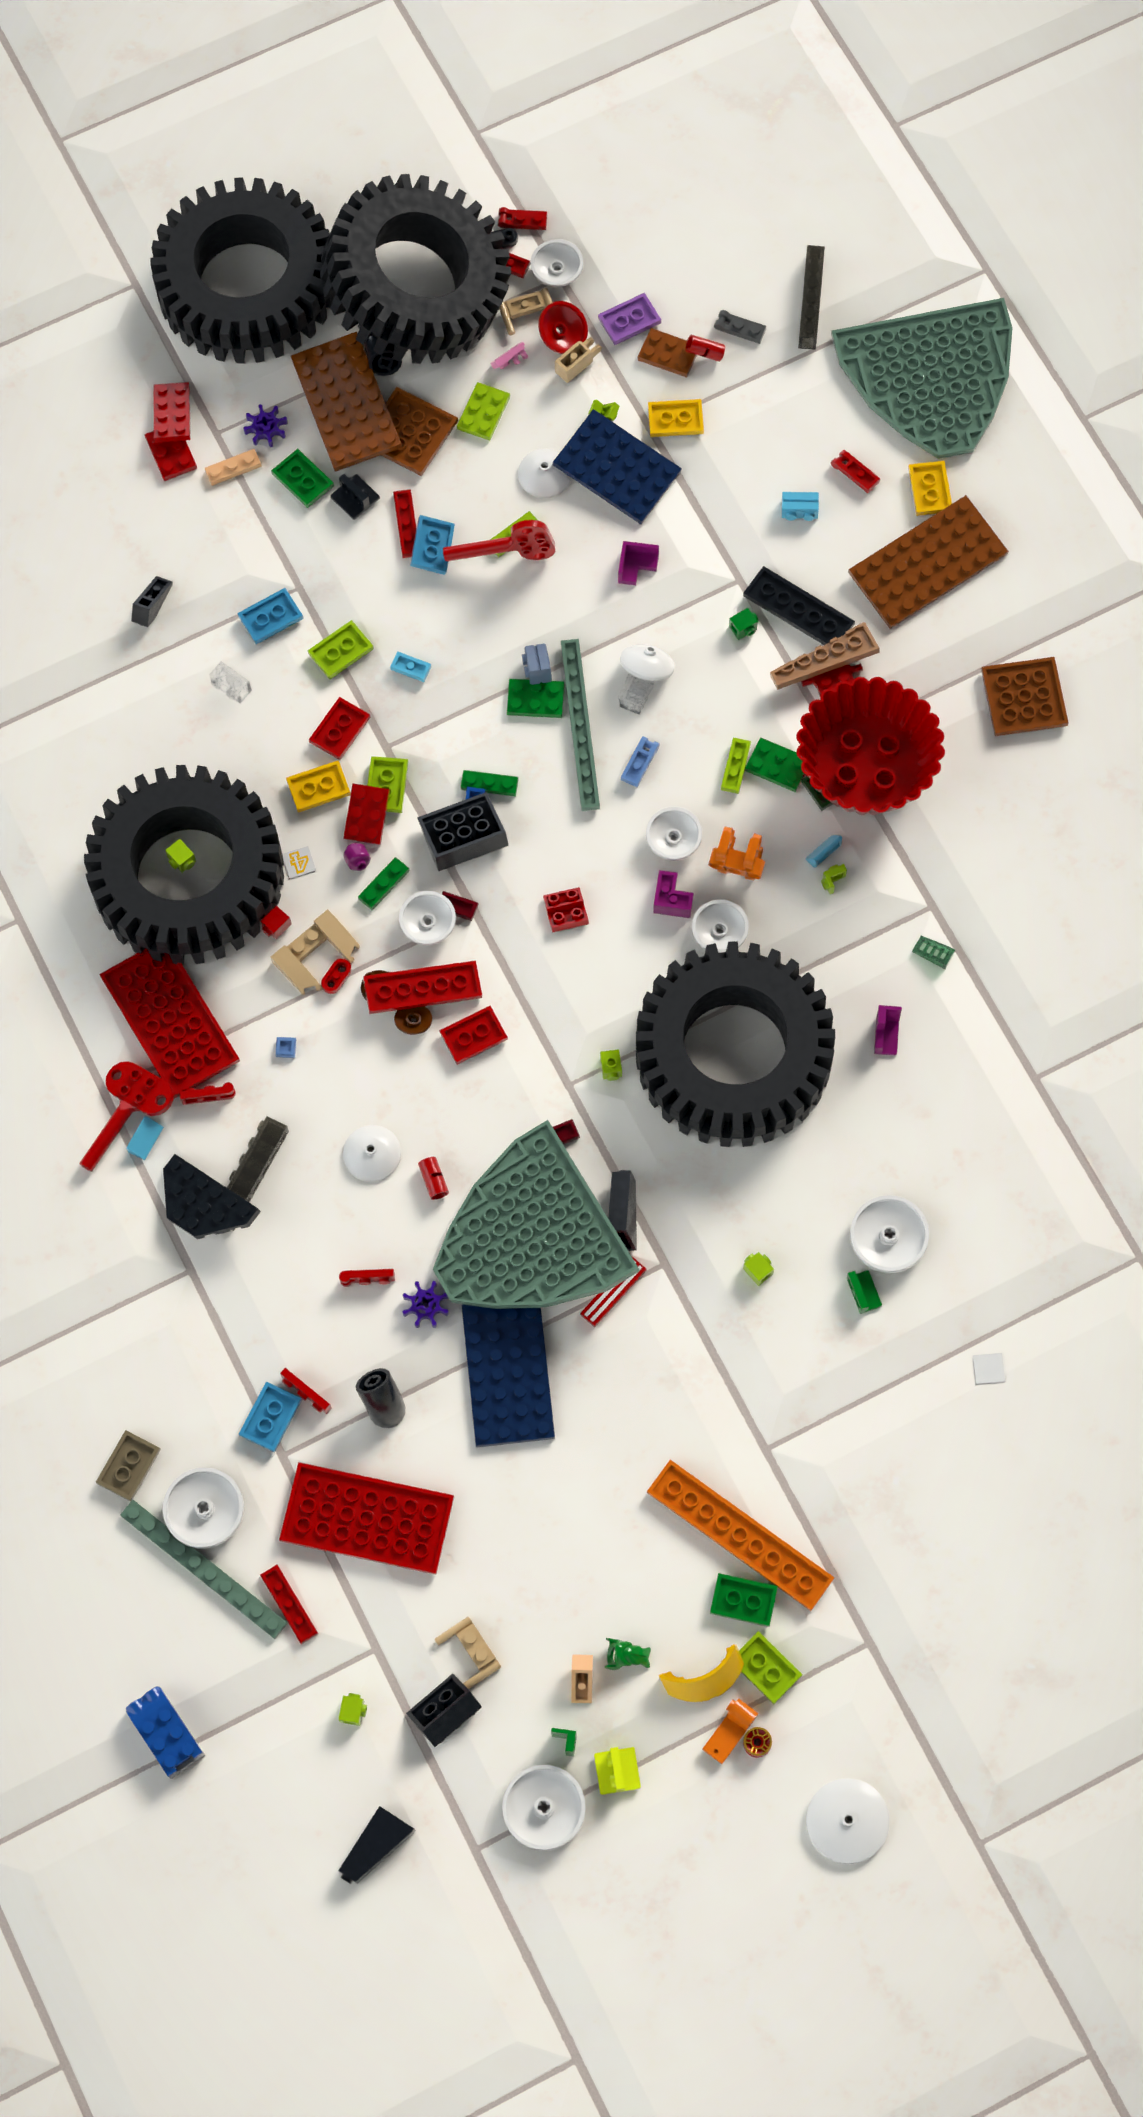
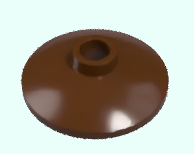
M425 1006L397 1010L394 1022L401 1032L417 1035L430 1028L432 1014Z

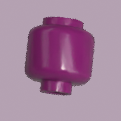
M360 843L348 845L343 853L349 869L353 871L364 870L371 860L366 847Z

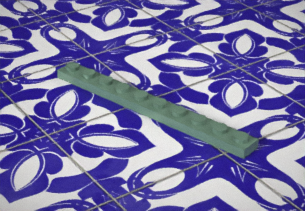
M579 639L561 640L581 811L600 809Z
M132 1500L120 1514L122 1518L272 1638L276 1639L288 1624L195 1548L178 1541L165 1524L136 1501Z

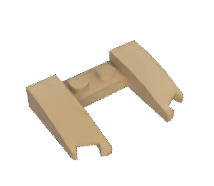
M328 909L316 918L314 924L287 947L284 945L271 956L272 963L302 995L305 994V988L315 986L317 991L322 989V986L304 967L301 961L323 942L328 940L350 964L354 962V958L351 957L354 947L360 948L356 940Z

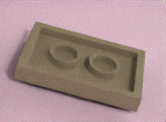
M125 1430L96 1480V1484L131 1502L161 1449Z

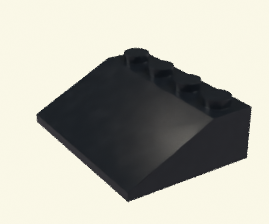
M487 792L417 817L438 871L509 846L506 831Z

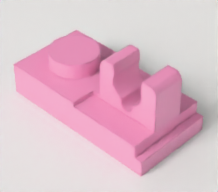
M523 342L518 343L492 361L490 364L493 369L499 367L503 369L510 364L508 362L510 359H512L515 365L519 364L518 355H521L523 359H527L528 355L524 350L525 344Z

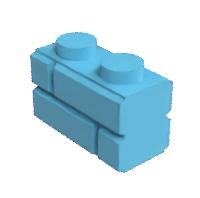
M782 492L781 518H786L789 521L796 518H804L806 521L818 519L819 492Z

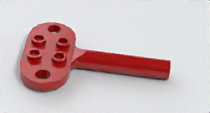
M524 520L515 523L511 527V537L444 547L443 555L445 561L448 562L518 551L523 558L528 560H543L553 556L556 551L555 541L545 523L538 520Z
M129 1061L114 1065L106 1076V1087L115 1098L120 1100V1104L79 1165L92 1172L133 1112L140 1111L149 1116H159L165 1113L171 1107L174 1100V1092L165 1080ZM116 1073H122L118 1080H113ZM165 1097V1103L158 1105V1100Z

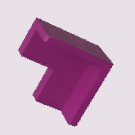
M623 541L618 570V583L636 586L638 570L657 572L659 545Z
M659 870L653 913L691 918L694 893L675 890L678 873Z
M878 1006L874 1054L897 1055L899 1020L902 1007Z

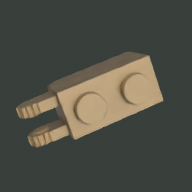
M591 337L583 343L578 341L555 360V373L566 383H569L593 362V358L601 351L602 347L599 344L595 345L591 350L589 349L595 341Z

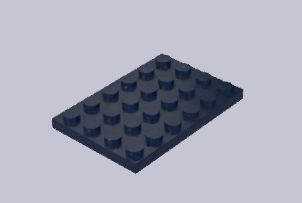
M594 409L552 463L553 466L639 524L644 522L682 470L681 467Z

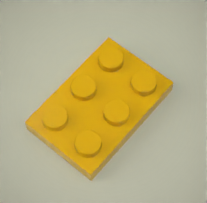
M701 399L648 402L650 437L704 434Z
M945 461L909 464L908 470L916 516L937 514L952 504Z
M339 760L286 777L298 813L351 795Z

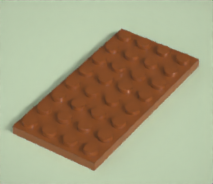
M357 331L290 355L335 472L402 448L401 441L372 368H369L364 348L356 340Z
M967 495L851 567L848 573L891 629L1006 556L1009 551Z

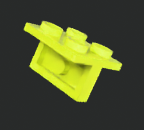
M614 1747L610 1748V1751L594 1754L601 1795L641 1788L634 1747L624 1749Z

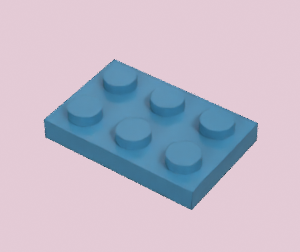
M420 515L410 566L445 575L448 562L444 559L443 548L451 546L455 524Z
M286 588L237 613L255 644L304 619Z
M266 1382L241 1428L239 1436L275 1453L302 1399Z

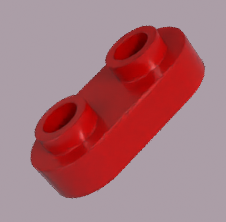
M337 959L324 975L321 984L326 993L334 994L338 992L352 971L348 960ZM345 968V971L339 972V969ZM330 983L335 984L333 987L328 986Z

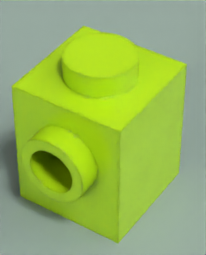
M181 839L165 850L169 864L175 870L178 868L181 873L185 870H190L195 865V862H197L194 853Z
M619 1049L601 1051L600 1060L603 1079L614 1081L622 1077Z
M759 1252L755 1255L752 1253L744 1260V1271L758 1286L774 1273V1268L770 1265L772 1263L765 1254L762 1256Z
M349 1693L348 1696L343 1695L338 1719L340 1723L360 1726L361 1719L366 1716L367 1705L364 1704V1699L360 1698L361 1695Z

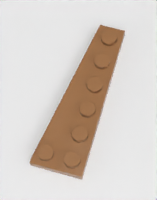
M863 622L846 631L843 636L831 639L830 643L816 647L815 651L803 654L795 660L771 671L770 677L777 690L880 653V648L866 623Z

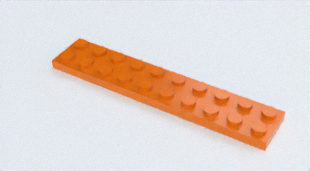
M669 1460L647 1490V1493L769 1582L778 1586L780 1590L810 1611H812L835 1578L672 1460Z

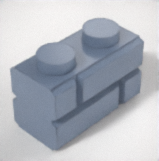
M546 644L525 646V654H522L523 665H527V667H524L525 678H529L532 685L540 684V682H551V667Z

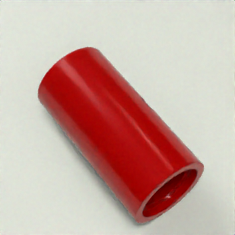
M691 334L687 339L685 350L686 352L720 362L725 353V345Z
M428 1157L421 1160L418 1166L431 1200L447 1196L449 1191L436 1157Z

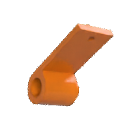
M740 1699L730 1702L726 1708L729 1711L727 1716L702 1748L703 1751L721 1764L724 1763L759 1714Z

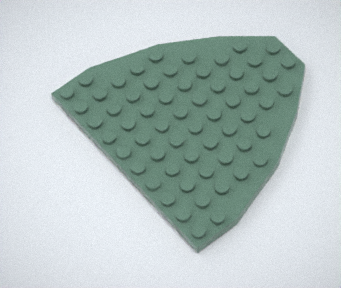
M1004 298L831 331L840 367L868 407L900 435L938 459L974 452L995 416L1009 378L1013 327Z
M548 1120L515 1139L476 1181L452 1221L433 1267L435 1275L452 1303L495 1309L550 1307L610 1290L640 1271Z

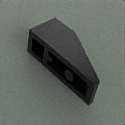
M156 576L133 603L131 621L141 626L149 627L156 618L173 582Z

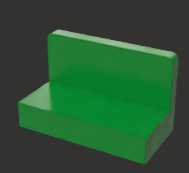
M869 1270L857 1274L855 1271L847 1273L846 1279L860 1314L880 1308L882 1303Z
M552 1728V1737L567 1739L566 1756L574 1757L577 1739L576 1731Z

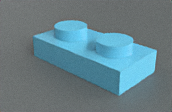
M397 651L390 669L425 682L431 669V664Z

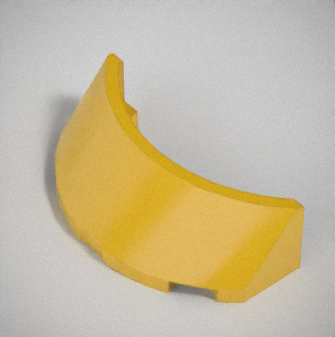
M737 1644L726 1648V1657L715 1669L703 1676L684 1679V1677L674 1676L671 1671L659 1674V1678L668 1695L687 1702H703L725 1693L733 1686L744 1666Z

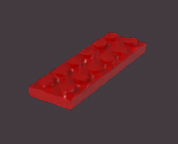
M476 960L363 976L369 1014L482 998Z

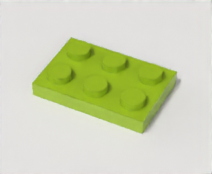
M477 382L457 424V430L490 441L510 399V393Z
M351 620L307 651L330 680L368 654L374 647Z
M371 756L367 786L390 789L386 812L402 813L408 759Z
M759 1631L739 1650L744 1662L741 1673L773 1705L803 1675Z

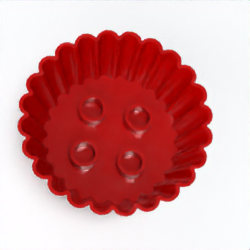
M857 677L851 683L840 681L836 684L835 690L825 689L820 695V700H813L808 708L810 713H806L801 717L802 729L796 734V739L800 746H798L796 754L802 761V772L810 778L812 787L823 794L828 801L835 806L842 807L847 812L856 811L859 815H865L866 813L877 815L902 808L906 803L918 799L922 791L930 788L933 784L932 777L941 771L939 761L945 755V749L941 745L945 735L941 729L937 728L940 723L939 717L934 713H930L931 706L929 702L918 699V694L915 690L910 688L903 689L902 684L898 681L886 683L881 677H874L869 681L864 677Z

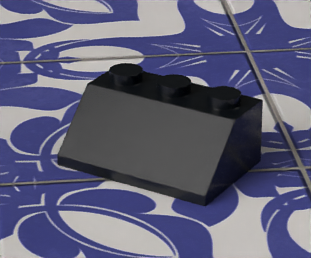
M452 1673L406 1714L428 1741L436 1747L482 1706L469 1689Z

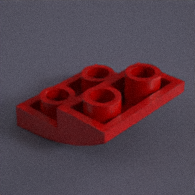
M580 887L543 895L552 933L589 924Z

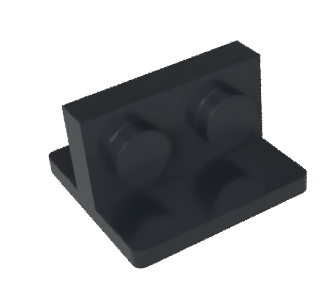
M345 474L340 476V487L330 495L331 499L353 520L380 499V496L358 474L350 478Z

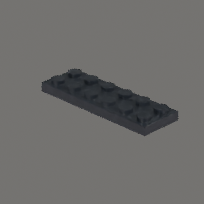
M765 566L761 568L743 592V597L823 645L830 643V640L835 637L843 636L846 631L855 625L853 619Z

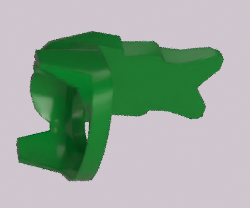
M606 1638L609 1641L608 1665L605 1666L606 1669L615 1671L622 1666H636L639 1664L646 1668L650 1667L648 1660L651 1652L650 1647L641 1648L627 1641Z

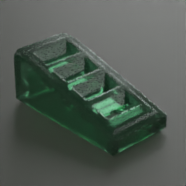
M921 935L912 952L946 969L955 954V949ZM923 942H924V943H926V946H925L924 950L922 951V950H920V947L922 946V944H923ZM930 946L933 947V949L931 950V952H930V953H927V950L929 949V947H930ZM939 950L938 955L934 956L935 951ZM943 953L946 954L944 959L940 958Z

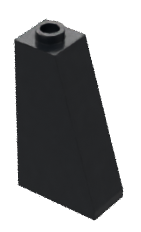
M620 1170L612 1172L608 1219L628 1251L637 1250L636 1180L631 1170Z
M379 1806L338 1870L342 1873L340 1878L349 1884L352 1881L358 1884L411 1837L416 1830Z

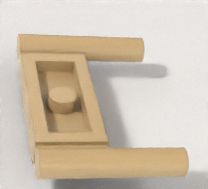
M547 288L502 302L499 310L510 336L515 334L511 319L541 311L553 303Z
M466 1617L434 1639L439 1646L454 1635L458 1637L480 1671L463 1683L468 1689L501 1668L496 1657L469 1617Z

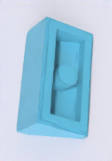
M830 836L805 858L806 861L816 868L841 846L842 836Z
M144 1116L126 1148L127 1151L145 1160L164 1127L151 1118Z

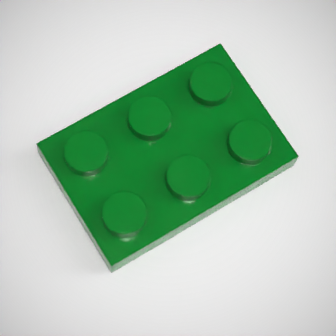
M298 448L271 470L272 475L307 508L334 487V482Z
M509 679L507 715L562 718L564 681L540 682V684L532 685L530 680Z
M761 737L745 767L746 772L795 793L805 775L801 769L802 761L796 752Z
M718 1573L710 1614L770 1627L778 1586Z

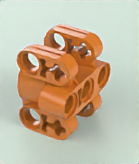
M725 826L718 848L712 849L708 865L717 869V872L727 874L729 872L744 876L745 879L752 881L761 879L765 861L761 859L763 847H760L762 835L755 833L750 838L747 851L742 852L733 849L736 839L734 836L735 830L732 827Z

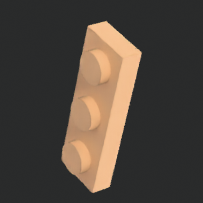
M255 449L205 467V472L213 486L262 466Z

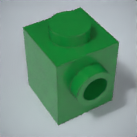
M746 608L729 618V627L737 639L740 640L756 632L759 620L754 612L751 613L749 608Z

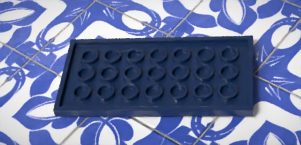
M461 1304L476 1448L555 1439L541 1308L495 1309Z

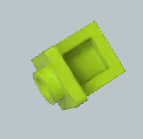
M596 399L593 400L588 414L594 409L609 420L614 421L618 415L617 412L620 405L616 402L603 405Z
M844 864L833 865L823 872L821 883L824 890H828L829 894L834 893L835 886L833 882L846 877L847 869Z

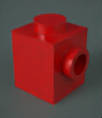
M275 906L261 920L262 931L268 937L272 936L274 939H277L292 925L290 917L278 906Z

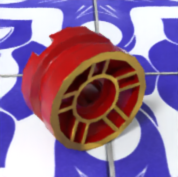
M754 1727L748 1730L743 1740V1747L747 1754L755 1758L768 1754L772 1746L770 1733L761 1727ZM759 1738L761 1745H754V1740Z

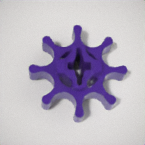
M259 404L260 413L253 416L250 413H246L247 421L253 424L243 428L244 434H256L253 437V444L255 446L258 445L261 439H267L269 447H273V436L278 435L283 439L286 437L285 431L280 430L279 427L287 425L288 420L286 416L276 418V415L279 413L278 406H274L271 412H264L262 404Z
M416 1281L417 1293L414 1296H409L406 1293L402 1295L404 1300L412 1303L409 1309L402 1311L403 1316L406 1317L409 1314L417 1315L418 1318L414 1323L416 1328L420 1327V1323L424 1319H429L432 1322V1327L436 1328L435 1315L438 1313H442L445 1316L449 1315L448 1309L440 1307L441 1301L449 1299L446 1292L442 1295L434 1293L437 1287L436 1281H432V1285L428 1290L421 1289L419 1282ZM423 1302H427L429 1307L425 1308Z

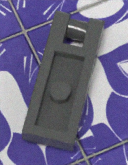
M720 310L719 319L714 324L715 329L758 344L761 343L766 331L765 325L732 315L726 310Z

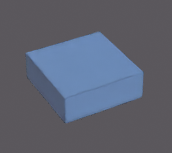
M277 1037L276 1057L295 1058L296 1038Z

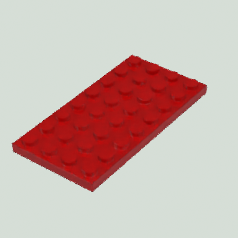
M145 948L142 954L136 953L99 974L159 1076L171 1086L174 1092V1099L180 1096V1092L185 1091V1089L194 1088L240 1062L238 1055L181 963L173 964L169 954L165 953L162 962L154 960L148 949Z
M298 1462L279 1541L437 1575L454 1495Z

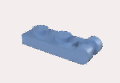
M642 736L621 776V781L638 788L654 755L659 749L660 743L656 741L653 743L648 738Z

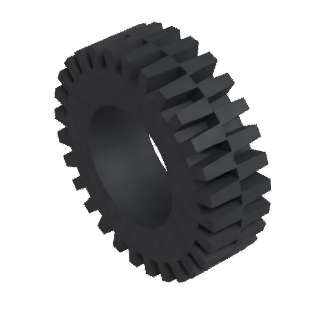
M401 174L395 185L389 175L382 177L378 186L371 181L365 184L361 193L356 190L351 195L348 203H344L335 220L322 253L321 262L323 266L320 271L321 280H326L323 289L325 298L334 297L330 307L334 316L345 312L341 324L344 329L349 331L359 324L360 329L356 340L364 344L371 335L375 336L377 341L373 351L380 355L388 344L393 345V360L401 362L408 349H410L412 364H421L427 353L433 364L440 363L445 353L451 360L458 357L462 348L466 352L473 348L477 339L480 341L496 316L508 291L509 284L507 282L511 275V267L506 266L510 258L509 250L501 249L505 238L501 231L491 234L495 224L492 216L489 215L478 221L477 219L482 209V205L478 201H474L466 209L462 206L467 194L466 192L458 189L453 199L445 196L449 183L442 180L439 181L435 190L431 191L429 190V176L420 175L413 188L410 174ZM393 241H409L427 247L436 253L448 266L454 280L455 291L435 298L419 297L403 291L394 285L383 273L378 263L375 249Z
M243 177L234 178L235 191L226 192L223 180L214 182L216 196L210 197L205 187L202 186L196 189L197 205L187 196L180 200L181 214L171 208L166 214L168 226L160 223L157 229L159 241L153 240L152 242L153 258H150V266L164 319H168L170 329L174 334L180 332L182 342L188 347L195 342L198 353L204 356L207 355L212 347L216 360L225 362L229 349L232 350L235 363L245 364L246 350H252L256 363L265 362V347H271L275 358L284 356V340L296 350L302 346L300 331L311 339L316 334L315 321L322 325L327 319L326 308L331 307L334 298H325L323 289L326 280H321L320 271L323 266L321 257L330 234L329 230L325 228L323 217L320 213L315 215L314 206L308 199L301 203L299 192L291 189L285 196L282 184L275 181L268 194L262 178H254L251 191H247ZM256 244L265 246L278 252L288 262L287 268L278 282L266 291L253 296H226L210 289L201 280L206 266L216 255L237 245Z
M176 765V778L170 779L164 767L155 769L157 782L148 784L145 776L141 774L135 777L137 791L132 793L125 785H122L117 789L118 805L110 799L104 802L102 807L105 819L95 815L92 821L95 835L87 834L85 842L89 853L84 854V864L87 870L85 875L105 925L109 930H114L117 939L123 945L129 941L133 951L140 954L146 948L151 957L159 962H162L164 954L167 953L173 964L181 963L183 965L184 954H191L195 964L205 963L204 952L209 950L213 951L218 960L226 957L224 945L229 942L238 951L245 946L243 937L245 932L253 938L261 932L259 919H263L272 910L271 903L279 904L281 898L279 885H284L283 855L275 824L273 825L268 808L262 807L260 797L254 791L248 795L244 782L236 779L231 785L227 773L220 770L217 771L214 779H211L206 766L197 765L195 777H190L186 765ZM183 830L204 831L221 839L232 850L231 865L224 879L214 889L194 899L169 900L161 898L148 891L138 881L139 867L146 852L159 839L174 832Z
M738 941L728 942L726 952L718 953L716 943L706 945L704 956L699 958L694 949L686 953L684 965L681 966L676 960L669 964L667 977L664 978L659 974L653 981L652 993L647 991L643 998L642 1011H639L637 1017L636 1065L637 1070H640V1082L643 1090L648 1089L649 1101L654 1108L659 1105L661 1106L662 1118L668 1123L676 1119L679 1131L687 1136L691 1129L698 1131V1138L701 1142L708 1144L711 1136L719 1137L720 1146L730 1147L732 1139H741L742 1147L752 1146L754 1138L757 1136H762L764 1143L774 1139L778 1129H781L784 1135L793 1130L797 1118L803 1122L809 1116L811 1105L817 1106L821 1099L823 1088L827 1086L836 1038L835 1029H832L831 1008L825 1009L826 995L823 990L814 991V977L809 972L801 977L799 975V963L792 958L786 965L782 964L781 952L773 948L768 957L760 955V944L750 943L748 953L739 952ZM728 1005L745 1006L757 1010L768 1017L778 1028L783 1038L785 1053L779 1064L769 1074L754 1082L726 1084L713 1080L696 1068L684 1046V1039L688 1030L700 1016L712 1009Z

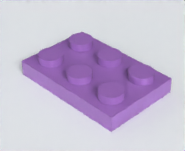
M645 292L598 314L600 323L614 345L661 324V318Z

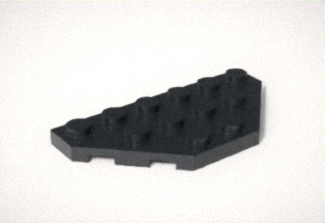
M176 1154L172 1156L163 1168L166 1217L173 1224L196 1239L205 1238L206 1235L210 1234L218 1235L230 1232L231 1229L239 1227L241 1229L250 1227L261 1212L257 1207Z

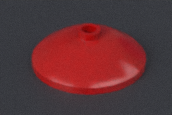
M566 301L553 302L546 306L540 314L538 321L539 333L545 345L552 351L564 354L578 341L583 343L587 339L588 325L585 316L572 303Z

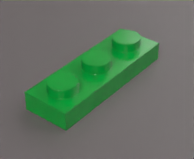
M463 770L461 790L473 787L485 789V792L490 794L516 797L519 778L516 776Z
M395 857L361 892L358 900L373 910L410 871L409 867Z

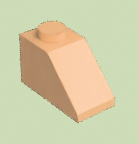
M572 1655L571 1703H592L593 1655Z

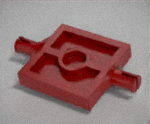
M861 663L854 666L847 664L803 680L801 684L802 687L813 684L820 696L825 689L835 690L836 684L840 681L851 683L854 680L853 673L863 671Z

